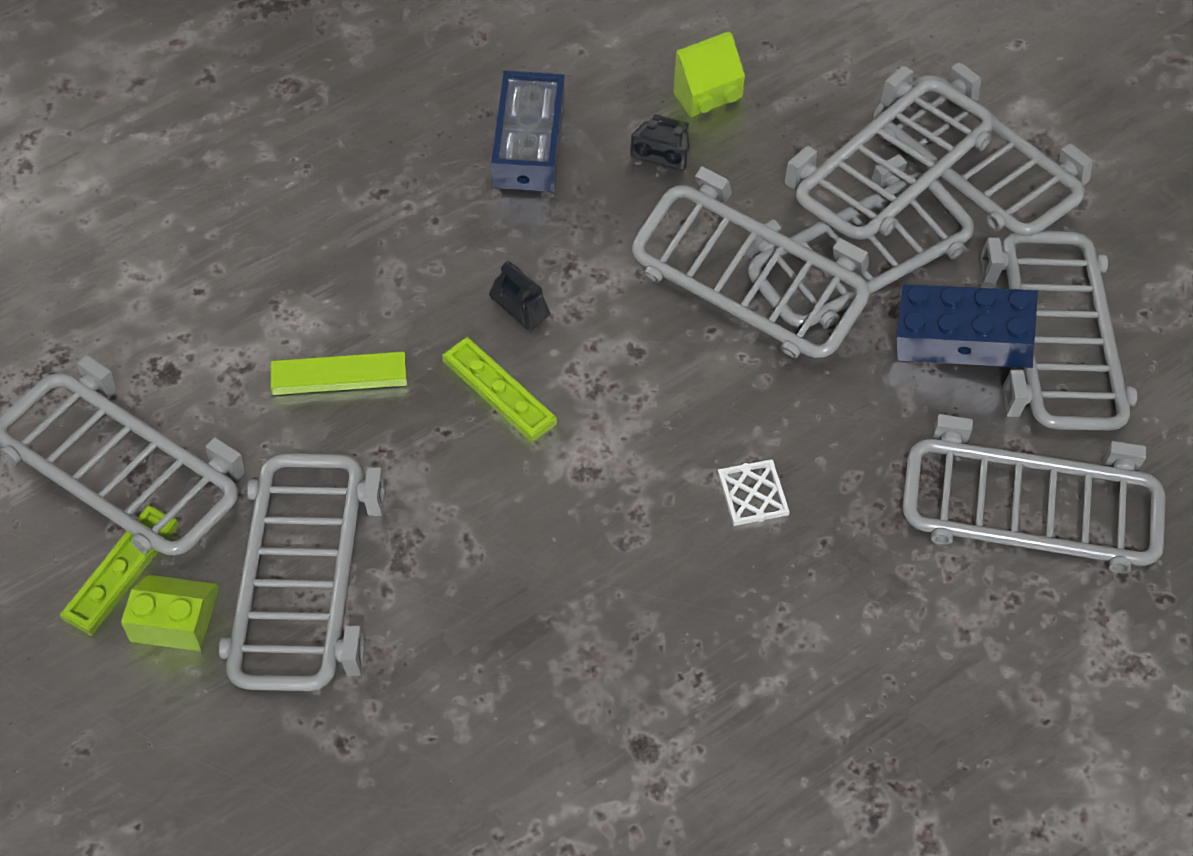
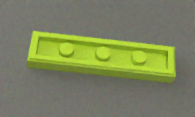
M468 336L442 354L443 362L531 443L557 424V417Z
M405 352L271 361L272 395L407 386Z
M147 505L136 520L152 529L166 514ZM172 518L157 534L168 540L179 526L177 519ZM126 531L60 613L62 620L92 636L158 551L152 548L147 554L141 553L131 543V538L134 535Z

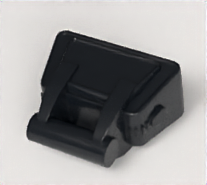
M654 114L650 122H644L632 133L631 156L685 169L687 154L690 151L689 123Z
M510 261L505 262L501 267L502 273L494 280L489 296L527 330H531L551 315L543 297L542 288L526 276L516 265Z

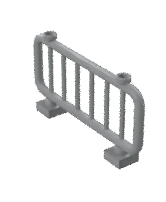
M959 62L951 68L950 83L934 75L922 76L911 83L913 87L926 79L940 80L972 100L977 101L980 94L981 77ZM940 96L930 104L936 107L947 100V98ZM880 103L875 109L874 119L888 107ZM923 108L909 117V119L915 121L929 111ZM965 110L953 119L959 122L971 113ZM993 116L994 121L991 130L1007 141L1008 144L961 176L949 168L941 177L989 214L987 216V223L994 231H1000L1005 226L1017 235H1035L1078 206L1083 200L1085 193L1083 186L1090 181L1093 160L1070 143L1061 149L1058 165ZM890 122L882 129L935 164L940 160L923 147L931 140L925 137L919 142L915 141L902 130L908 126L904 122L897 126ZM947 122L932 133L938 136L952 127V125ZM879 135L881 141L884 144H892L891 142H889L888 140ZM1013 147L1031 159L984 193L967 181L969 177ZM1035 164L1053 176L1052 179L1006 211L988 198ZM1058 181L1072 192L1070 196L1031 223H1022L1011 216V214Z
M903 65L885 80L881 103L888 108L818 168L815 166L818 152L810 146L805 147L788 162L785 184L793 190L797 188V200L806 210L851 239L862 240L868 239L880 231V233L887 236L896 226L897 220L894 217L971 148L975 146L980 151L985 149L991 140L989 132L993 128L994 121L990 111L940 80L926 79L912 87L913 71ZM928 91L937 92L979 118L981 124L972 131L921 99L920 96ZM913 102H916L967 134V136L953 147L901 113ZM897 118L949 152L935 164L882 129L893 119ZM878 134L930 167V169L916 181L863 145ZM859 150L911 184V186L900 196L896 197L845 164L844 161ZM837 167H840L892 203L877 215L824 180V178ZM819 183L872 220L863 227L854 226L810 197L809 191Z
M900 154L887 160L903 172L905 171L907 162ZM882 165L875 166L871 181L894 196L902 194L911 186V184ZM914 173L909 176L917 181L924 173ZM938 180L934 181L928 189L955 217L962 229L948 237L914 199L910 204L939 235L942 241L923 250L897 221L895 228L918 253L898 264L874 235L868 238L893 267L874 278L867 270L865 271L863 276L867 280L869 295L945 253L950 259H955L964 252L966 246L963 243L972 237L974 222L970 215ZM873 190L874 194L859 201L860 204L869 210L877 206L882 212L886 208L882 203L888 199ZM852 205L836 213L847 222L852 219L858 227L865 226L857 217L863 213ZM774 219L764 224L781 233V227ZM822 220L790 237V239L811 249L807 243L825 233L835 243L839 237L832 230L834 228ZM758 236L755 237L746 251V254L751 259L748 273L753 284L762 273L761 268L768 264L778 249L777 246ZM784 250L783 253L781 254V256H783V255H785V254H787V253H789V252H787V251ZM780 256L777 260L778 264L794 281L797 275ZM822 270V272L827 276V278L830 281H832L834 276ZM765 279L758 290L771 306L776 309L782 297L769 281ZM801 281L798 288L815 307L818 300ZM838 282L836 288L842 295L823 305L810 326L820 323L826 329L834 325L839 319L837 312L850 306L856 297L855 288L848 292ZM788 304L785 305L780 313L784 321L798 328L803 326L810 313L805 315L796 314Z
M703 166L695 175L699 190L687 185H680L669 189L662 196L632 243V253L635 259L646 267L643 273L650 280L660 283L664 277L783 342L780 349L792 358H798L800 353L813 358H825L838 349L869 299V287L860 276H863L869 267L868 252L839 238L833 247L834 261L820 255L725 205L732 195L729 180ZM679 198H686L696 203L697 205L660 260L646 253V242L673 202ZM702 207L724 219L688 273L684 274L665 262ZM730 221L751 233L715 288L712 289L692 277ZM758 236L777 246L778 249L743 302L739 304L719 292L755 237ZM785 250L806 261V263L770 318L767 319L746 307ZM813 265L834 276V278L796 335L774 322ZM841 280L854 287L856 297L829 339L822 345H815L803 339L806 331L838 282Z
M1041 231L1030 236L1017 235L1011 232L1003 240L1002 246L1000 238H987L979 257L984 283H997L1001 271L1006 270L1009 289L1092 293L1095 312L1037 310V316L1097 318L1101 338L1035 336V343L1103 345L1107 364L1036 363L1034 353L1033 368L1010 370L1002 387L1006 417H1020L1025 405L1030 403L1034 418L1047 428L1111 431L1125 426L1130 418V406L1133 407L1136 404L1137 390L1134 386L1125 387L1101 273H1106L1107 255H1097L1093 242L1087 236L1077 232ZM1017 243L1072 244L1082 249L1084 260L1017 258L1015 245ZM1018 264L1086 266L1090 286L1022 284ZM1038 370L1108 372L1112 393L1041 391ZM1043 398L1114 399L1116 415L1114 417L1055 416L1045 410Z
M87 355L76 363L81 376L80 380L62 373L49 375L39 381L0 417V445L3 447L0 453L9 464L16 466L23 460L134 535L131 538V543L143 554H147L153 548L165 555H179L193 548L233 507L238 494L235 483L245 474L242 455L214 437L205 446L209 460L206 463L109 400L117 392L112 372ZM65 387L74 393L22 442L8 434L10 426L51 389ZM80 397L99 409L96 414L47 459L27 447ZM107 414L125 426L73 476H70L53 464L103 415ZM130 431L150 442L98 494L78 481ZM156 447L176 459L125 511L104 498ZM182 464L203 477L152 529L130 516ZM209 481L223 490L222 498L183 538L178 541H168L157 534Z
M938 414L932 439L919 441L910 449L904 487L903 513L908 523L914 528L931 532V540L936 544H950L953 542V536L1105 560L1109 561V570L1115 573H1127L1131 571V565H1150L1156 562L1162 555L1165 530V491L1158 479L1151 474L1139 471L1146 459L1147 446L1111 441L1103 456V465L969 445L967 443L972 432L973 419ZM926 453L946 455L940 520L923 517L917 511L922 456ZM953 456L981 460L975 525L947 521ZM988 461L1015 465L1011 531L982 527ZM1022 467L1050 471L1046 537L1018 532ZM1057 472L1085 476L1082 542L1053 538ZM1092 478L1120 482L1117 548L1089 544ZM1127 483L1144 486L1151 494L1149 548L1144 552L1124 549Z
M286 453L270 458L262 466L259 480H249L247 488L249 500H255L232 634L231 637H221L219 644L220 658L227 659V675L230 681L239 688L275 691L318 690L326 686L333 678L337 661L342 662L347 676L362 675L366 642L361 627L345 626L344 639L340 638L359 501L365 503L368 516H382L386 484L381 468L367 467L366 479L362 481V468L358 461L351 456L342 454ZM283 467L343 468L349 473L347 488L272 486L274 473ZM270 493L346 495L343 518L266 517ZM265 524L342 525L339 549L261 548ZM260 555L337 556L334 581L256 579ZM254 587L333 588L330 612H251ZM249 619L328 621L325 646L245 645ZM243 652L323 654L321 669L313 676L248 675L241 669Z

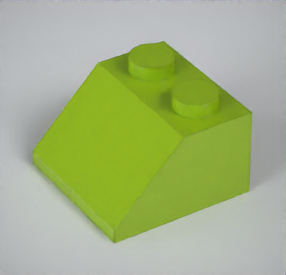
M730 31L676 51L673 94L690 117L706 113L713 108L726 103H732L743 97L745 74L733 35Z
M148 574L131 589L121 620L129 641L202 651L219 592V584Z

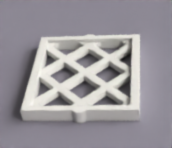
M773 459L718 469L717 474L733 526L757 521L763 522L767 519L789 515L790 511ZM766 468L762 476L753 473L751 470ZM770 472L774 483L766 479ZM743 473L738 481L728 476V474ZM747 476L758 481L753 489L743 484ZM726 481L735 485L730 493ZM762 483L772 488L768 497L757 491ZM739 488L749 493L745 501L734 496ZM776 492L778 494L780 503L772 499ZM753 496L764 501L760 509L749 504ZM732 501L741 506L737 512H735ZM768 504L779 509V511L764 512ZM745 508L756 514L743 518L740 517Z

